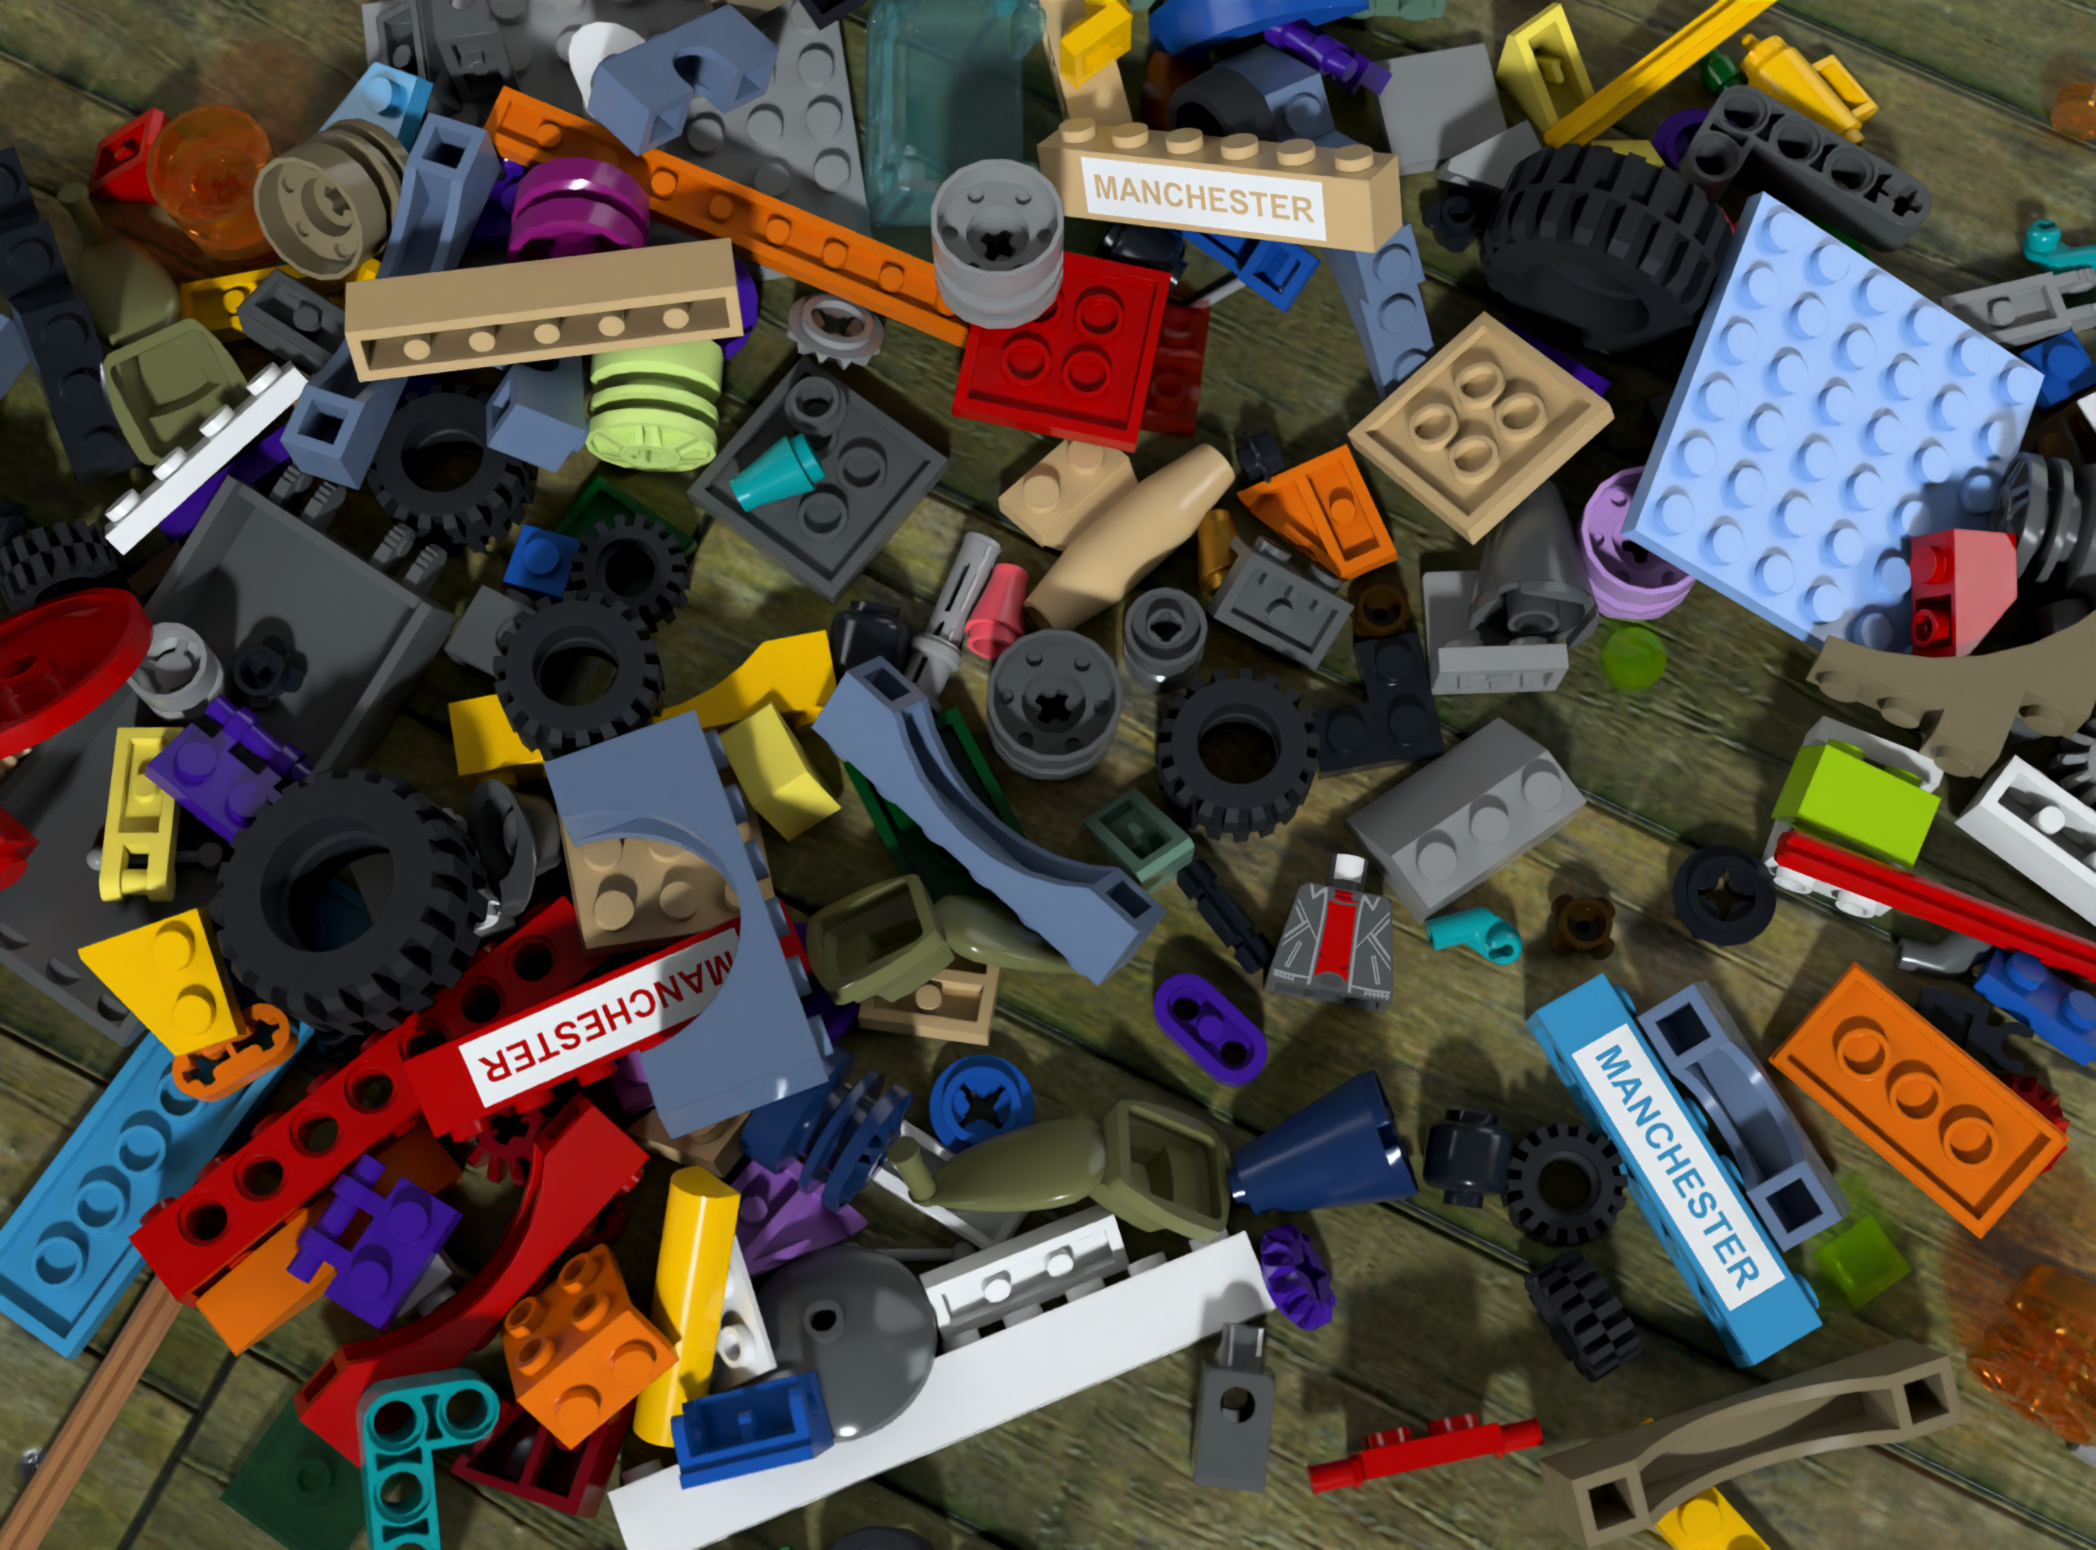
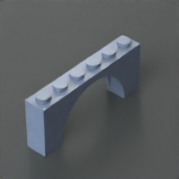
M692 710L543 763L561 820L575 847L597 841L621 838L649 839L668 843L687 850L709 863L725 878L738 896L741 916L738 948L732 967L722 987L704 1011L687 1027L658 1046L639 1054L659 1118L671 1140L828 1082L829 1079L821 1058L833 1054L834 1051L821 1015L818 1014L806 1018L800 997L811 994L812 991L799 955L785 959L778 939L791 935L778 897L776 896L764 901L757 882L770 876L757 840L755 839L743 844L737 825L748 822L749 818L736 783L723 788L717 770L728 767L729 763L717 730L714 729L703 733L696 711Z

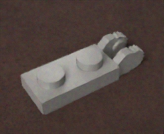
M2093 268L2081 269L2079 271L2074 270L2053 275L2051 271L1941 297L1935 300L1934 303L2007 350L2049 340L2071 329L2074 333L2096 327V302L2066 309L2063 299L2070 296H2078L2096 286V273Z

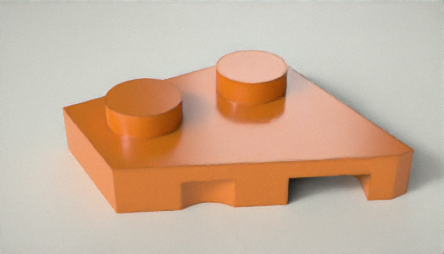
M1347 444L1271 477L1272 482L1270 483L1262 481L1237 492L1241 505L1247 512L1311 562L1342 581L1341 584L1398 559L1397 551Z

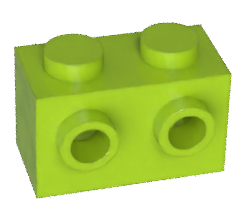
M1828 739L1827 744L1800 747L1771 818L1806 834L1899 869L1912 870L1942 798L1921 789L1920 786L1923 780L1913 773L1892 766H1885L1884 770H1880L1864 762L1866 753L1846 742Z

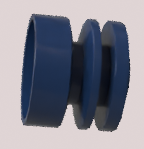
M830 1040L834 1053L821 1058L829 1081L753 1109L739 1141V1152L775 1175L782 1174L801 1155L806 1157L798 1180V1190L806 1195L812 1194L828 1178L821 1195V1205L833 1213H838L852 1201L862 1188L872 1182L887 1161L886 1151L901 1135V1126L912 1103L913 1093L900 1084H894L877 1102L885 1082V1075L878 1070H871L852 1089L848 1088L846 1085L853 1069L854 1055Z

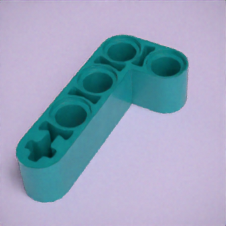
M452 1368L384 1379L373 1383L362 1393L357 1403L356 1422L368 1550H394L397 1546L404 1543H416L422 1546L423 1550H441L431 1450L473 1443L483 1439L493 1430L499 1419V1401L496 1393L478 1373L468 1368ZM464 1389H474L479 1392V1406L470 1418L462 1421H453L446 1417V1405L456 1392ZM403 1401L409 1404V1418L399 1430L387 1433L380 1432L374 1428V1417L378 1409L385 1403ZM409 1472L416 1475V1486L412 1494L405 1500L387 1502L380 1498L381 1487L384 1481L392 1474Z

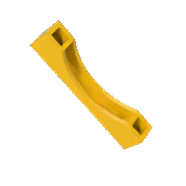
M826 630L763 642L742 666L715 687L682 704L663 709L661 717H652L653 724L695 710L703 733L716 729L717 733L720 734L772 701L791 730L794 729L796 734H816L817 732L811 727L838 685ZM497 694L448 703L458 774L472 793L479 783L488 778L502 780L513 791L518 790L519 783L543 779L544 783L550 784L543 765L546 761L543 760L540 750L536 749L532 753L522 744L518 733L513 732Z

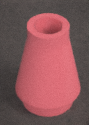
M1000 563L993 567L991 578L964 627L965 633L968 635L967 646L978 656L997 661L999 655L1018 638L1026 636V611L1023 603L1026 600L1029 574L1023 568L1008 563Z

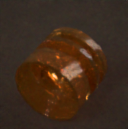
M202 105L180 113L160 130L149 149L146 177L152 197L209 257L227 265H253L277 255V252L265 238L255 214L253 187L260 169L282 154L280 149L251 115L229 105Z
M2039 1263L2028 1265L2004 1300V1310L2017 1326L2000 1321L1989 1323L1984 1331V1338L1988 1344H1978L1973 1347L1966 1358V1367L1979 1383L2023 1419L2067 1441L2085 1447L2096 1446V1287L2056 1267Z

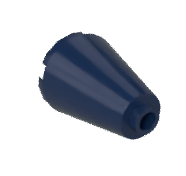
M1375 1069L1363 1074L1361 1072L1235 1151L1234 1160L1236 1166L1226 1169V1174L1237 1205L1242 1207L1250 1204L1254 1214L1259 1216L1407 1200L1408 1197L1417 1195L1419 1187L1405 1142L1403 1138H1400L1394 1122L1395 1115Z

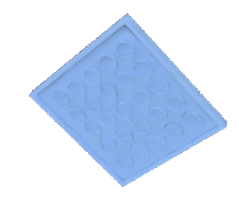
M1762 191L1748 197L1620 534L1818 651L1828 635L1878 651L1912 655V638L1910 633L1912 592L1909 568L1911 538L1950 529L1988 531L1990 513L1994 509L1996 495L2003 485V475L2009 463L2018 454L2045 375L1774 197Z

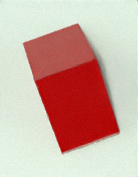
M153 107L98 142L88 187L89 197L103 201L181 207L191 153L165 112Z

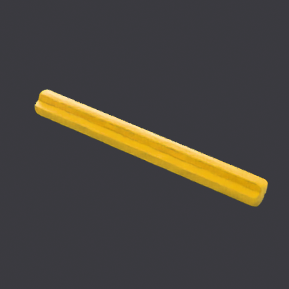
M1719 0L1546 130L1541 138L1545 148L1553 146L1555 149H1558L1562 145L1569 143H1580L1583 148L1778 0Z

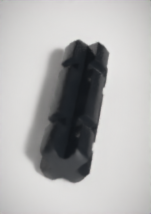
M1203 859L1190 863L1177 875V885L1189 900H1197L1198 907L1196 909L1227 948L1234 947L1236 950L1234 957L1242 968L1249 974L1260 971L1273 960L1275 948L1262 932L1259 934L1255 933L1253 929L1256 924L1224 884L1221 886L1217 885L1216 878L1218 876L1208 863Z

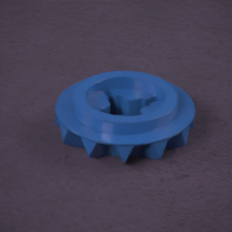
M991 1055L968 1056L947 1067L935 1082L929 1101L930 1120L942 1144L958 1154L962 1150L987 1138L1032 1124L1034 1115L1032 1090L1024 1075L1010 1062ZM964 1087L971 1094L976 1093L982 1099L988 1097L991 1093L995 1095L1001 1088L1004 1090L998 1096V1101L993 1107L995 1115L998 1117L997 1122L1002 1126L1000 1129H997L992 1123L989 1125L983 1119L976 1120L973 1124L969 1122L963 1129L960 1127L966 1121L965 1117L971 1110L966 1100L967 1096L962 1091Z

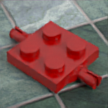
M1477 1412L1426 1423L1429 1437L1412 1440L1409 1426L1362 1436L1360 1439L1363 1451L1347 1454V1458L1313 1466L1308 1465L1307 1473L1313 1495L1350 1486L1358 1489L1362 1488L1363 1480L1493 1453L1496 1459L1503 1458L1505 1453L1543 1446L1541 1427L1537 1417L1499 1425V1422L1480 1426Z

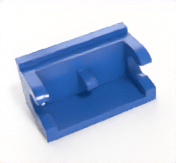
M816 1370L688 1400L682 1403L683 1414L671 1417V1432L681 1472L679 1479L682 1490L811 1460L834 1446Z

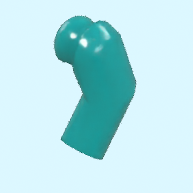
M2038 220L2028 226L2026 237L2021 242L2026 260L2046 273L2052 271L2053 275L2093 268L2096 273V244L2074 248L2069 247L2060 241L2061 230L2050 220Z
M1474 907L1425 920L1426 935L1433 951L1466 944L1487 960L1499 965L1514 963L1522 953V942L1519 932L1510 923L1484 907Z

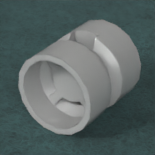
M162 622L153 625L154 636L149 651L139 667L128 678L127 683L165 724L172 727H183L184 729L191 723L195 724L198 728L211 725L213 721L204 714L210 703L219 695L224 696L231 702L233 684L229 671L193 629L180 623Z

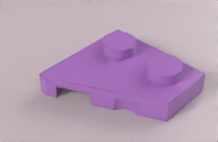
M752 1160L730 1185V1187L741 1194L735 1234L750 1279L779 1268L815 1249L833 1246L855 1237L865 1228L868 1221L849 1204L838 1213H833L821 1205V1195L825 1188V1183L809 1195L799 1191L798 1180L804 1165L798 1160L782 1174L778 1175L773 1174Z

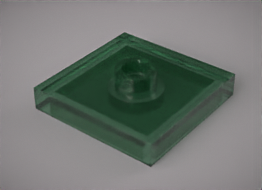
M302 1382V1383L300 1384V1386L297 1388V1390H296L295 1393L292 1395V1397H293V1396L297 1393V1391L305 1384V1382ZM291 1397L219 1499L289 1550H352L366 1531L361 1469L299 1420ZM406 1472L392 1474L384 1481L380 1491L381 1499L387 1501Z

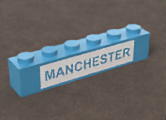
M1604 973L1538 1009L1525 1023L1586 1123L1591 1128L1594 1136L1597 1138L1602 1134L1610 1141L1606 1147L1612 1155L1619 1152L1624 1162L1619 1165L1621 1175L1627 1174L1628 1186L1626 1188L1736 1367L1739 1369L1756 1365L1823 1325L1815 1312V1309L1819 1307L1818 1299L1809 1283L1798 1272L1791 1274L1777 1251L1781 1247L1760 1214L1755 1215L1741 1194V1191L1745 1189V1185L1739 1171L1727 1156L1721 1155L1718 1157L1704 1133L1708 1132V1125L1701 1110L1689 1097L1681 1098L1668 1077L1672 1073L1652 1041L1646 1042L1634 1023L1633 1019L1637 1017V1013L1630 997L1619 984L1615 983L1611 986Z

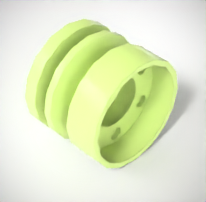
M713 340L592 354L590 382L597 393L593 394L587 407L590 429L585 443L588 450L609 463L647 472L688 471L710 464L717 455L718 440L715 430L719 426V415L716 407L712 404L721 395L724 361L721 347Z

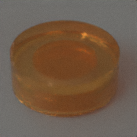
M2073 84L2058 92L2050 119L2053 127L2059 133L2079 140L2096 138L2095 84Z

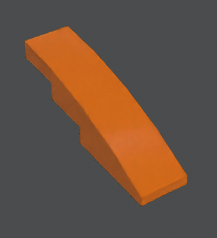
M423 1123L374 1158L387 1166L372 1190L387 1199L402 1176L439 1198L462 1182L464 1172ZM332 1190L252 1252L196 1300L197 1308L236 1357L323 1296L338 1273V1269L324 1261L311 1282L307 1284L286 1271V1268L301 1247L295 1242L307 1225L314 1228L336 1195ZM359 1208L337 1242L352 1251L374 1217Z

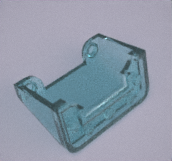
M874 0L868 16L865 41L864 189L870 225L891 228L931 226V206L940 186L958 169L980 160L1010 159L1034 167L1040 172L1036 162L1023 160V59L1029 53L1033 44L1038 45L1042 41L1045 33L1046 12L1044 8H1039V0Z

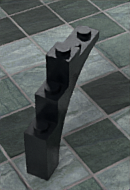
M0 133V293L37 378L74 477L78 484L82 485L139 467L138 457L124 436L112 409L104 375V361L102 357L105 355L85 298L69 280L49 220L35 206L15 147Z

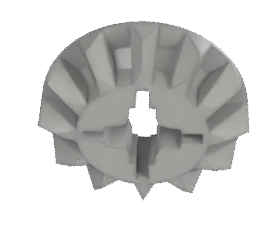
M817 293L802 297L792 305L788 314L786 336L797 342L798 353L803 355L814 354L818 358L819 365L826 361H831L845 370L851 362L866 366L872 355L879 354L884 339V330L880 320L871 310L831 293Z

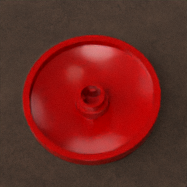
M103 587L75 591L48 599L0 621V760L35 746L74 724L108 699L135 672L149 651L154 636L152 621L133 594L123 589Z

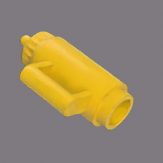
M1750 33L1743 35L1741 44L1746 49V57L1742 60L1739 68L1743 72V77L1748 81V86L1764 92L1862 148L1867 140L1860 132L1861 123L1873 116L1879 109V106L1834 54L1811 65L1796 47L1788 46L1777 35L1771 36L1764 41L1757 40Z

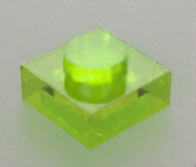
M1870 1214L1860 1218L1810 1254L1851 1310L1861 1308L1912 1271Z

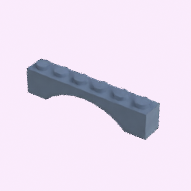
M431 112L428 113L405 164L392 231L375 279L457 270L501 170V165L488 130ZM345 338L337 352L322 370L305 384L280 442L301 472L359 490L409 376L359 382Z
M881 655L846 671L811 727L828 742L830 749L841 759L850 762L868 778L883 798L899 806L920 825L924 834L932 842L943 846L962 863L978 884L990 889L1017 913L1019 920L1027 928L1039 933L1065 957L1069 966L1077 973L1087 976L1095 985L1099 986L1126 966L1166 914L1167 910L1119 867L1089 865L1055 855L1024 839L996 818L970 790L952 763L936 729L928 697Z

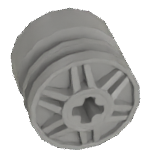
M1010 159L980 160L958 169L940 186L931 206V236L934 254L935 285L945 305L963 321L986 329L1015 328L1037 319L1055 302L1063 283V203L1053 183L1034 167Z

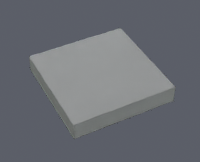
M1485 43L1374 62L1393 74L1381 95L1373 91L1372 95L1386 152L1388 154H1398L1399 176L1438 170L1449 159L1507 130Z

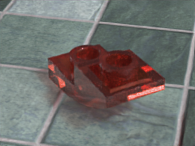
M1165 305L1140 425L1141 431L1194 437L1210 309Z

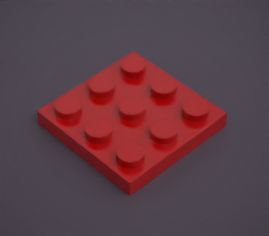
M1063 251V283L1055 302L1037 319L1008 329H986L971 323L953 400L952 416L1135 453L1172 273Z

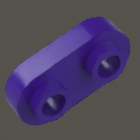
M1189 973L1178 974L1168 978L1161 984L1154 998L1153 1016L1157 1027L1211 1079L1221 1085L1240 1087L1257 1078L1265 1065L1268 1051L1265 1037L1257 1026L1207 980L1198 975ZM1188 1000L1195 1004L1198 1014L1192 1020L1183 1021L1175 1016L1173 1006L1178 1001ZM1228 1044H1236L1243 1049L1245 1060L1239 1065H1229L1222 1059L1221 1049Z

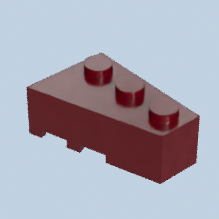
M638 1309L649 1320L650 1313ZM513 1391L507 1400L503 1399L500 1402L499 1419L493 1430L483 1439L475 1441L466 1454H461L448 1472L574 1516L596 1518L632 1418L637 1396L570 1450L516 1401Z

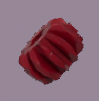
M555 1090L553 1091L556 1097L554 1100L520 1115L517 1114L514 1104L489 1114L492 1127L460 1141L463 1144L476 1145L468 1154L466 1162L474 1169L488 1164L486 1178L492 1183L500 1184L510 1171L515 1185L519 1187L526 1186L530 1172L532 1142L557 1115L555 1113L565 1102L563 1095ZM522 1121L529 1126L525 1137L513 1136L510 1138L504 1134L503 1131L507 1122L518 1124Z

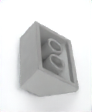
M1498 717L1347 818L1344 824L1417 924L1421 925L1425 920L1430 919L1571 823L1587 801L1546 748Z

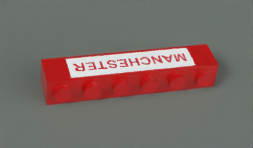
M782 898L778 899L791 935L778 939L784 957L787 959L799 955L805 974L813 973ZM736 916L405 1059L402 1064L434 1138L450 1132L454 1143L474 1136L492 1127L489 1114L514 1104L518 1115L533 1110L556 1098L551 1087L576 1076L581 1087L601 1080L619 1071L614 1059L637 1049L641 1053L670 1039L677 1034L676 1032L683 1030L704 1011L725 982L738 948L741 916Z

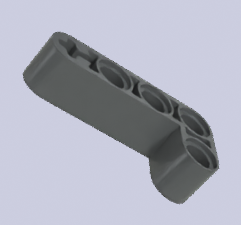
M1734 85L1723 91L1675 169V172L1679 173V179L1687 184L1694 183L1705 191L1706 199L1709 203H1717L1736 174L1739 173L1851 238L1879 252H1894L1901 249L1928 217L1932 207L1931 195L1926 186L1918 179L1764 92L1748 85ZM1727 119L1737 122L1743 129L1732 126ZM1780 149L1790 152L1795 159L1787 157ZM1698 165L1708 167L1715 175L1704 173L1699 169ZM1833 179L1841 181L1848 189L1840 187Z

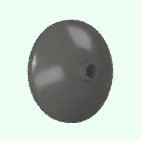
M849 1245L828 1246L815 1249L780 1266L755 1290L754 1294L777 1368L740 1384L741 1387L816 1370L834 1443L856 1440L884 1428L904 1413L922 1391L932 1370L936 1355V1321L923 1287L916 1277L897 1260L866 1247ZM828 1316L836 1318L834 1326L829 1330L822 1332L815 1330L817 1323L822 1318Z

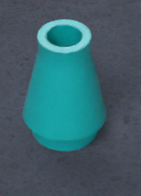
M802 432L791 439L785 434L741 473L730 478L729 483L737 500L747 513L765 504L816 490L814 483L826 478L827 475L811 443Z

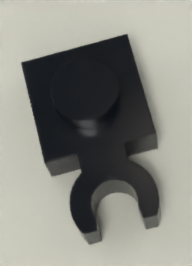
M1921 987L1915 1011L1974 1060H1976L1977 1053L1980 1052L1986 1054L1989 1062L1999 1070L2023 1072L2025 1064L2008 1059L2002 1052V1042L2007 1036L2012 1034L2020 1038L2033 1039L2035 1031L2032 1028L2019 1022H2005L1995 1027L1987 1025L1990 1005L1929 987Z

